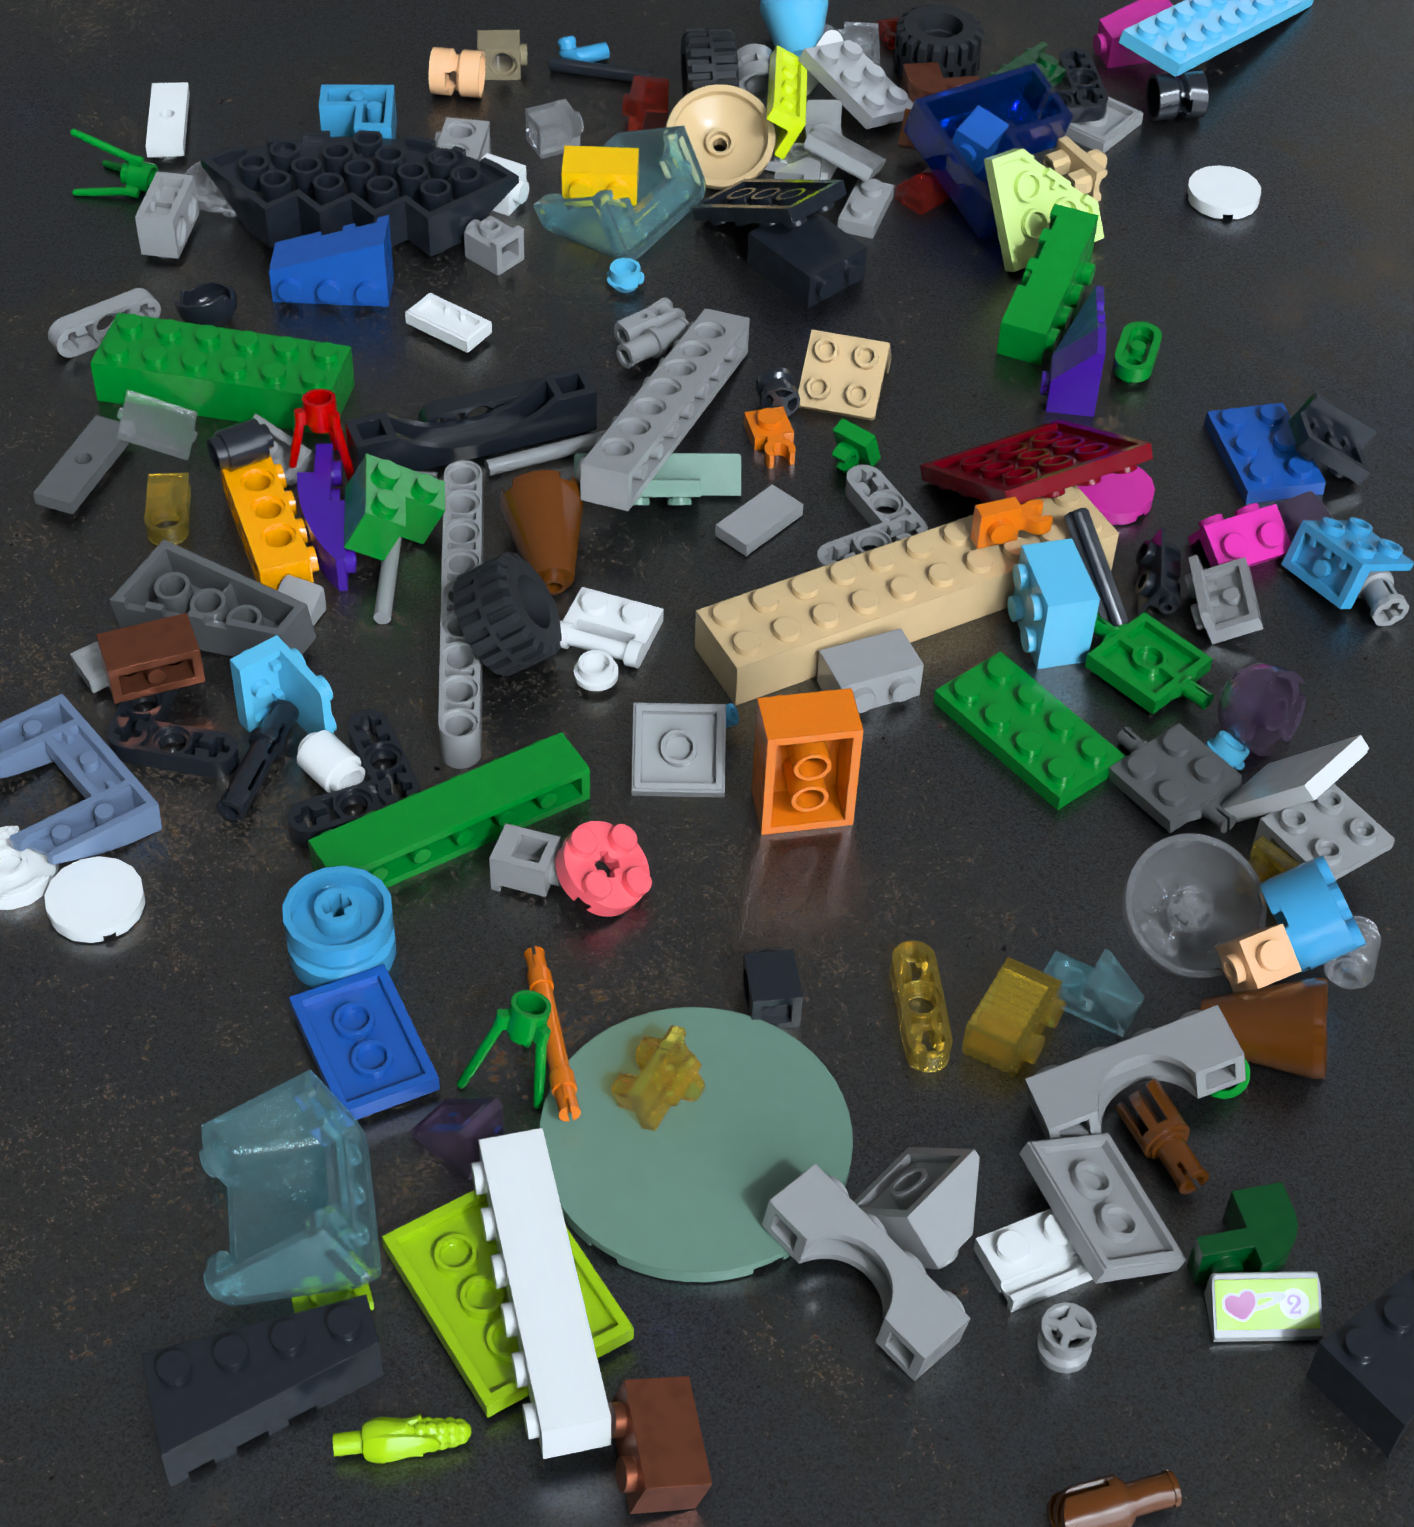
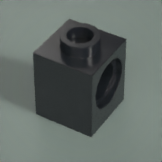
M767 949L757 953L744 954L742 987L747 1014L751 1016L752 1020L760 1019L780 1029L800 1027L803 994L793 949L777 951Z

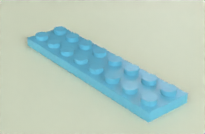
M1184 0L1123 30L1119 43L1177 77L1311 7L1314 0Z

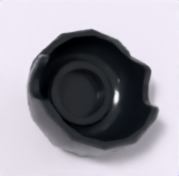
M213 281L198 285L189 292L182 290L180 293V303L177 299L173 301L179 316L184 322L213 325L221 328L232 319L237 308V296L232 286Z

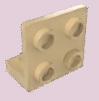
M811 330L798 390L800 396L798 408L874 420L884 374H888L890 369V343Z

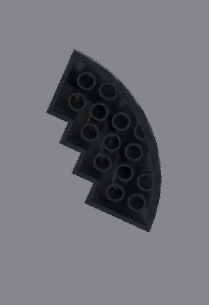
M359 130L353 137H331L330 131L301 133L300 140H280L279 136L267 138V145L246 150L245 145L242 144L200 159L201 166L247 230L269 248L275 246V242L291 239L300 234L308 235L321 231L322 235L342 231L345 225L355 223L356 227L376 223L378 217L389 215L391 247L409 240L432 257L461 243L464 240V232L467 225L474 219L482 221L519 183V176L486 157L480 161L466 156V149L454 146L452 149L436 147V142L433 139L407 135L406 141L382 138L380 131Z

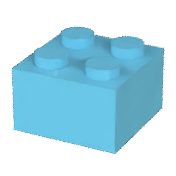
M1073 539L1021 545L1019 562L1013 566L1014 593L1008 597L1007 605L1011 621H1017L1021 630L1023 650L1026 653L1030 652L1037 669L1086 662L1087 654L1090 652L1100 598Z

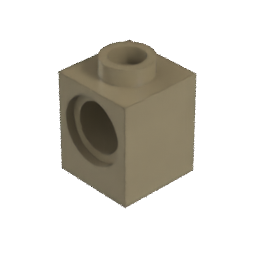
M520 30L477 31V50L484 51L485 80H521V66H528L527 44H520ZM498 54H507V56H499Z

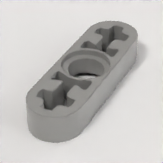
M136 288L57 319L49 328L48 340L63 357H76L100 346L111 326L110 324L105 329L97 330V324L103 317L112 315V322L117 313L159 318L161 306L146 289Z

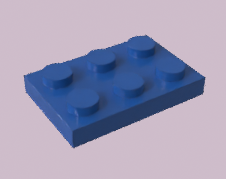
M1283 403L1207 411L1204 425L1245 504L1323 495L1326 481L1316 462L1305 459L1295 449L1294 444L1296 442L1288 423L1291 417Z
M384 964L289 997L293 1016L342 1125L440 1090L439 1077Z

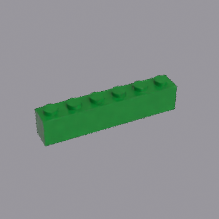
M562 732L546 739L535 741L525 748L504 757L495 758L490 763L462 775L453 776L443 783L422 792L413 793L401 801L380 810L371 811L361 818L335 829L324 831L319 836L309 839L308 845L312 871L315 872L322 868L336 866L359 868L368 871L382 880L386 888L391 887L499 839L505 823L525 828L590 799V768Z

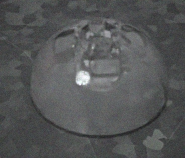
M1187 833L1160 840L1138 858L1130 870L1124 885L1122 914L1131 941L1150 963L1178 977L1206 979L1224 974L1215 946L1265 927L1267 916L1266 900L1260 889L1259 884L1261 882L1256 872L1237 850L1214 837ZM1175 915H1177V917H1178L1182 922H1184L1185 925L1182 924V923L1176 918Z

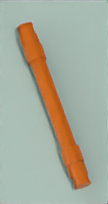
M534 946L536 954L532 953L530 947L524 952V959L528 969L527 981L529 990L543 994L551 1003V1013L547 1026L551 1029L547 1043L551 1092L553 1097L556 1098L559 1118L562 1121L569 1122L568 1113L571 1112L574 1121L581 1115V1109L579 1108L576 1096L577 1084L575 1075L569 1065L554 999L553 978L550 969L547 967L544 949Z

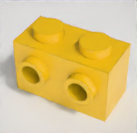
M564 145L562 203H572L581 206L588 204L612 205L615 207L637 206L639 148Z

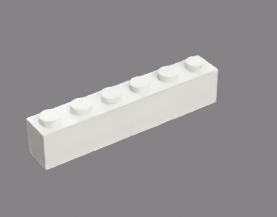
M543 1128L480 1139V1161L471 1163L472 1178L476 1195L486 1194L489 1206L480 1209L485 1240H496L499 1254L490 1256L496 1289L506 1287L509 1302L501 1304L505 1334L507 1338L517 1336L520 1352L511 1353L517 1388L527 1386L531 1403L522 1404L528 1440L539 1438L543 1459L611 1445V1415Z

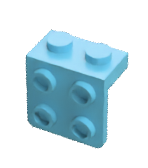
M278 635L230 659L239 723L248 732L261 726L273 701L276 702L277 699H282L296 706L299 711V717L296 722L308 734L322 730H328L334 734L337 725L331 712L330 700L333 699V692L328 681L322 675L316 676L307 667L302 654L296 648L290 649Z

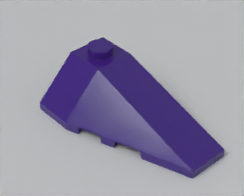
M1103 286L1094 287L1053 353L1050 371H1042L1039 395L1047 396L1046 412L1094 417L1106 350Z

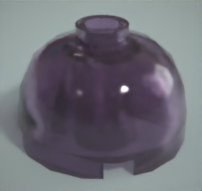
M1271 663L1250 664L1238 670L1222 686L1219 692L1218 721L1222 730L1231 734L1237 742L1243 744L1249 749V752L1255 755L1270 756L1277 751L1268 747L1279 739L1287 743L1293 737L1302 720L1306 706V695L1299 692L1298 682L1305 684L1303 678L1292 670Z

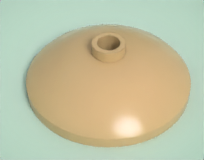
M717 84L704 86L687 94L672 110L666 127L667 151L674 166L688 180L706 188L724 190L743 179H755L765 170L774 152L775 126L773 122L766 119L767 108L748 91L731 85ZM723 145L726 149L718 152L713 147Z

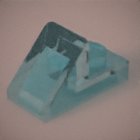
M1106 948L1095 967L1055 951L1037 980L1033 992L1034 997L1121 1037L1125 1036L1145 998L1113 953Z

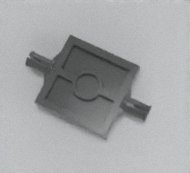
M1180 723L1150 741H1144L1129 727H1125L1124 731L1121 730L1118 733L1116 742L1121 744L1131 754L1109 767V780L1163 828L1172 833L1187 822L1207 818L1222 833H1226L1227 828L1228 830L1232 829L1236 823V817L1227 812L1220 804L1224 798L1241 788L1242 775Z

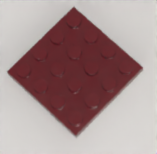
M1059 419L921 464L920 470L922 481L937 485L941 490H953L959 492L960 496L981 499L982 503L1016 497L1020 505L1039 497L1055 498L1062 496L1066 493V488L1074 485L1090 486L1102 481L1101 476L1110 473L1124 474L1133 472L1137 469V464L1153 459L1151 442Z

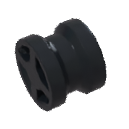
M772 367L763 371L758 376L756 390L760 397L761 409L783 406L787 417L797 411L800 405V396L796 388L795 377L790 370L783 367Z

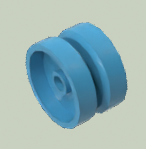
M336 866L322 868L305 875L289 889L282 905L283 925L287 939L289 963L300 981L314 989L383 964L387 971H390L397 952L391 894L382 880L363 869Z

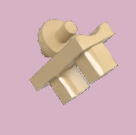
M1067 136L1058 138L1056 151L1044 156L1043 166L1056 171L1070 181L1071 186L1081 193L1088 194L1097 201L1101 200L1099 186L1101 180L1108 173L1105 169L1107 156L1099 149L1086 152Z

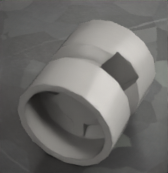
M747 44L737 50L739 88L753 94L767 108L769 63L772 50L762 44Z

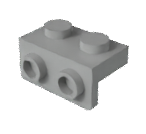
M1197 555L1188 557L1191 573L1185 575V581L1192 600L1197 598V603L1191 605L1192 615L1197 629L1205 628L1212 644L1263 629L1252 575L1246 557L1203 570Z

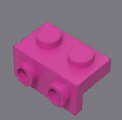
M1253 503L1234 512L1235 516L1224 519L1222 514L1210 516L1198 522L1200 529L1187 537L1190 545L1202 544L1210 567L1246 557L1249 567L1286 556L1291 545V540L1276 504L1260 508L1258 503Z

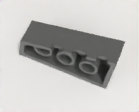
M164 539L109 599L119 628L187 613L200 650L235 657L243 651L251 649L276 635L290 649L296 648L301 654L316 639L307 604Z

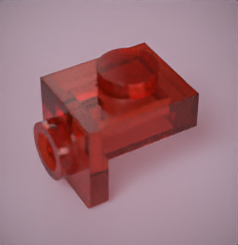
M634 76L630 94H624L622 115L629 116L628 131L643 132L647 112H668L669 80L667 78Z

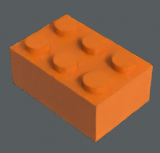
M852 688L757 698L751 794L761 835L853 825L864 730Z

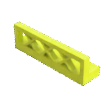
M777 45L770 55L766 119L775 124L774 155L784 160L806 125L807 69L798 61L800 57Z

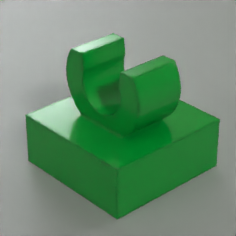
M842 418L833 429L837 446L832 452V457L839 460L835 468L847 474L849 469L857 466L858 463L874 467L881 458L876 436Z

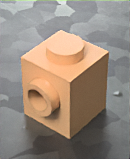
M1283 924L1256 929L1215 946L1224 974L1229 980L1233 992L1260 989L1302 971Z

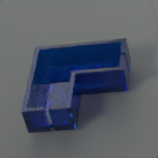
M1036 63L915 99L904 127V131L979 239L998 233L986 169L984 166L976 175L953 144L952 139L959 126L979 105L1009 124L1008 129L1004 131L994 155L1014 148L1024 149L1031 155L1055 148L1058 138L1065 136L1073 114L1057 92L1051 93L1049 96L1052 85Z

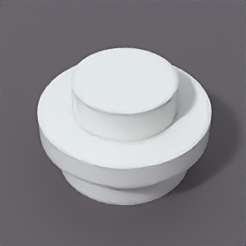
M590 650L583 653L575 664L574 679L583 689L603 691L611 688L617 682L618 666L609 653L602 650Z

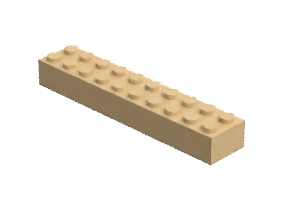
M1074 485L1066 488V493L1062 496L1036 498L1044 503L1042 516L1051 514L1053 517L1051 531L1046 534L1035 535L1019 530L1016 541L977 549L970 538L973 515L698 609L696 610L695 649L736 706L817 677L819 650L900 628L911 643L1008 608V597L1013 595L1015 587L1013 566L1019 562L1021 545L1071 538L1064 521V515L1079 508H1087L1089 510L1110 570H1112L1119 532L1078 486Z

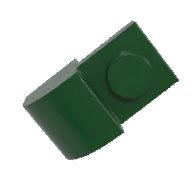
M1278 1182L1232 1191L1222 1218L1227 1231L1196 1237L1187 1262V1268L1194 1284L1208 1281L1210 1275L1214 1273L1283 1272L1298 1229L1296 1213L1283 1183Z

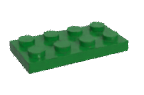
M1001 651L935 690L934 704L1057 811L1108 779L1109 767L1126 757Z

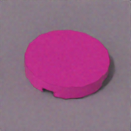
M1138 466L1133 472L1124 474L1110 473L1101 476L1102 481L1097 484L1078 486L1111 525L1130 524L1137 521V517L1143 513L1145 516L1151 509L1155 493L1152 478Z

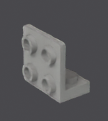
M1333 783L1314 801L1275 811L1262 817L1259 821L1250 856L1263 868L1279 858L1284 860L1292 856L1299 864L1323 855L1335 880L1390 850L1393 847L1395 838Z

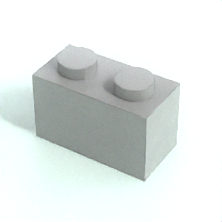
M900 628L819 650L817 683L822 691L852 688L858 712L863 713L869 709L894 702L906 701L912 697L919 696L924 664Z

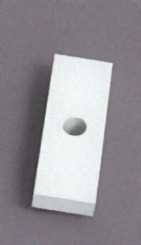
M188 82L152 83L146 136L147 157L171 160L185 155L190 96Z

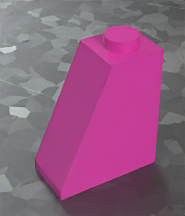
M1138 0L1099 19L1098 31L1093 37L1095 54L1099 55L1107 68L1150 62L1120 44V37L1123 30L1172 7L1173 4L1170 0Z

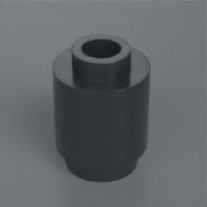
M255 418L215 431L213 437L206 439V445L215 468L218 471L227 469L231 472L268 459L270 457L269 449L274 447V441L268 426L265 423L260 425Z

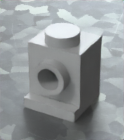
M489 216L483 221L474 219L467 225L464 232L466 258L496 276L501 275L524 260V228L517 225L512 228L493 216Z
M505 823L489 858L491 889L501 891L502 886L546 897L550 885H561L555 867L556 855L561 848L560 837Z

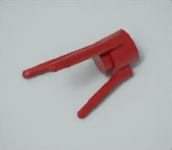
M327 389L308 391L302 396L303 407L294 410L295 427L290 450L289 467L295 468L297 466L304 426L308 425L309 429L314 433L328 432L329 439L333 443V450L339 451L346 478L349 482L355 472L341 428L340 413L337 412L335 393Z

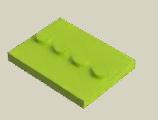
M475 1190L383 1235L382 1243L385 1252L488 1418L529 1396L527 1386L517 1388L511 1353L520 1352L517 1336L507 1338L504 1330L501 1304L509 1302L506 1287L496 1289L490 1256L499 1253L496 1240H485L480 1210L481 1208L489 1207L486 1194L476 1195ZM567 1229L596 1356L599 1358L633 1340L634 1327Z

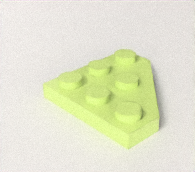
M1019 148L984 159L1005 271L1010 272L1026 268L1030 257L1035 258L1043 228L1049 229L1050 212L1054 204L1099 215L1094 242L1104 238L1098 201L1088 194L1078 191L1071 186L1070 181L1053 169L1044 167L1033 159V155Z

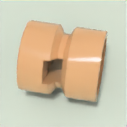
M433 47L429 61L430 93L451 96L454 91H458L461 97L481 98L484 92L486 74L484 51L464 49L460 54H456L453 48Z

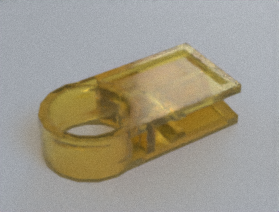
M189 473L148 474L144 522L147 537L155 545H159L163 539L177 545L188 537L190 531L191 500ZM163 521L179 522L168 528H158L155 526Z

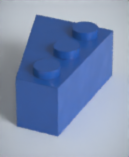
M389 215L378 217L376 223L356 227L355 223L345 225L342 231L322 235L320 231L275 242L269 268L272 301L278 303L389 307L394 281Z

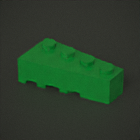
M1054 204L1050 212L1049 229L1043 228L1038 239L1039 246L1035 258L1030 257L1025 268L1022 283L1017 285L1001 321L997 354L1041 366L1048 352H1055L1061 336L1060 329L1067 330L1072 317L1073 307H1079L1084 294V285L1090 286L1095 274L1096 264L1091 263L1099 215Z

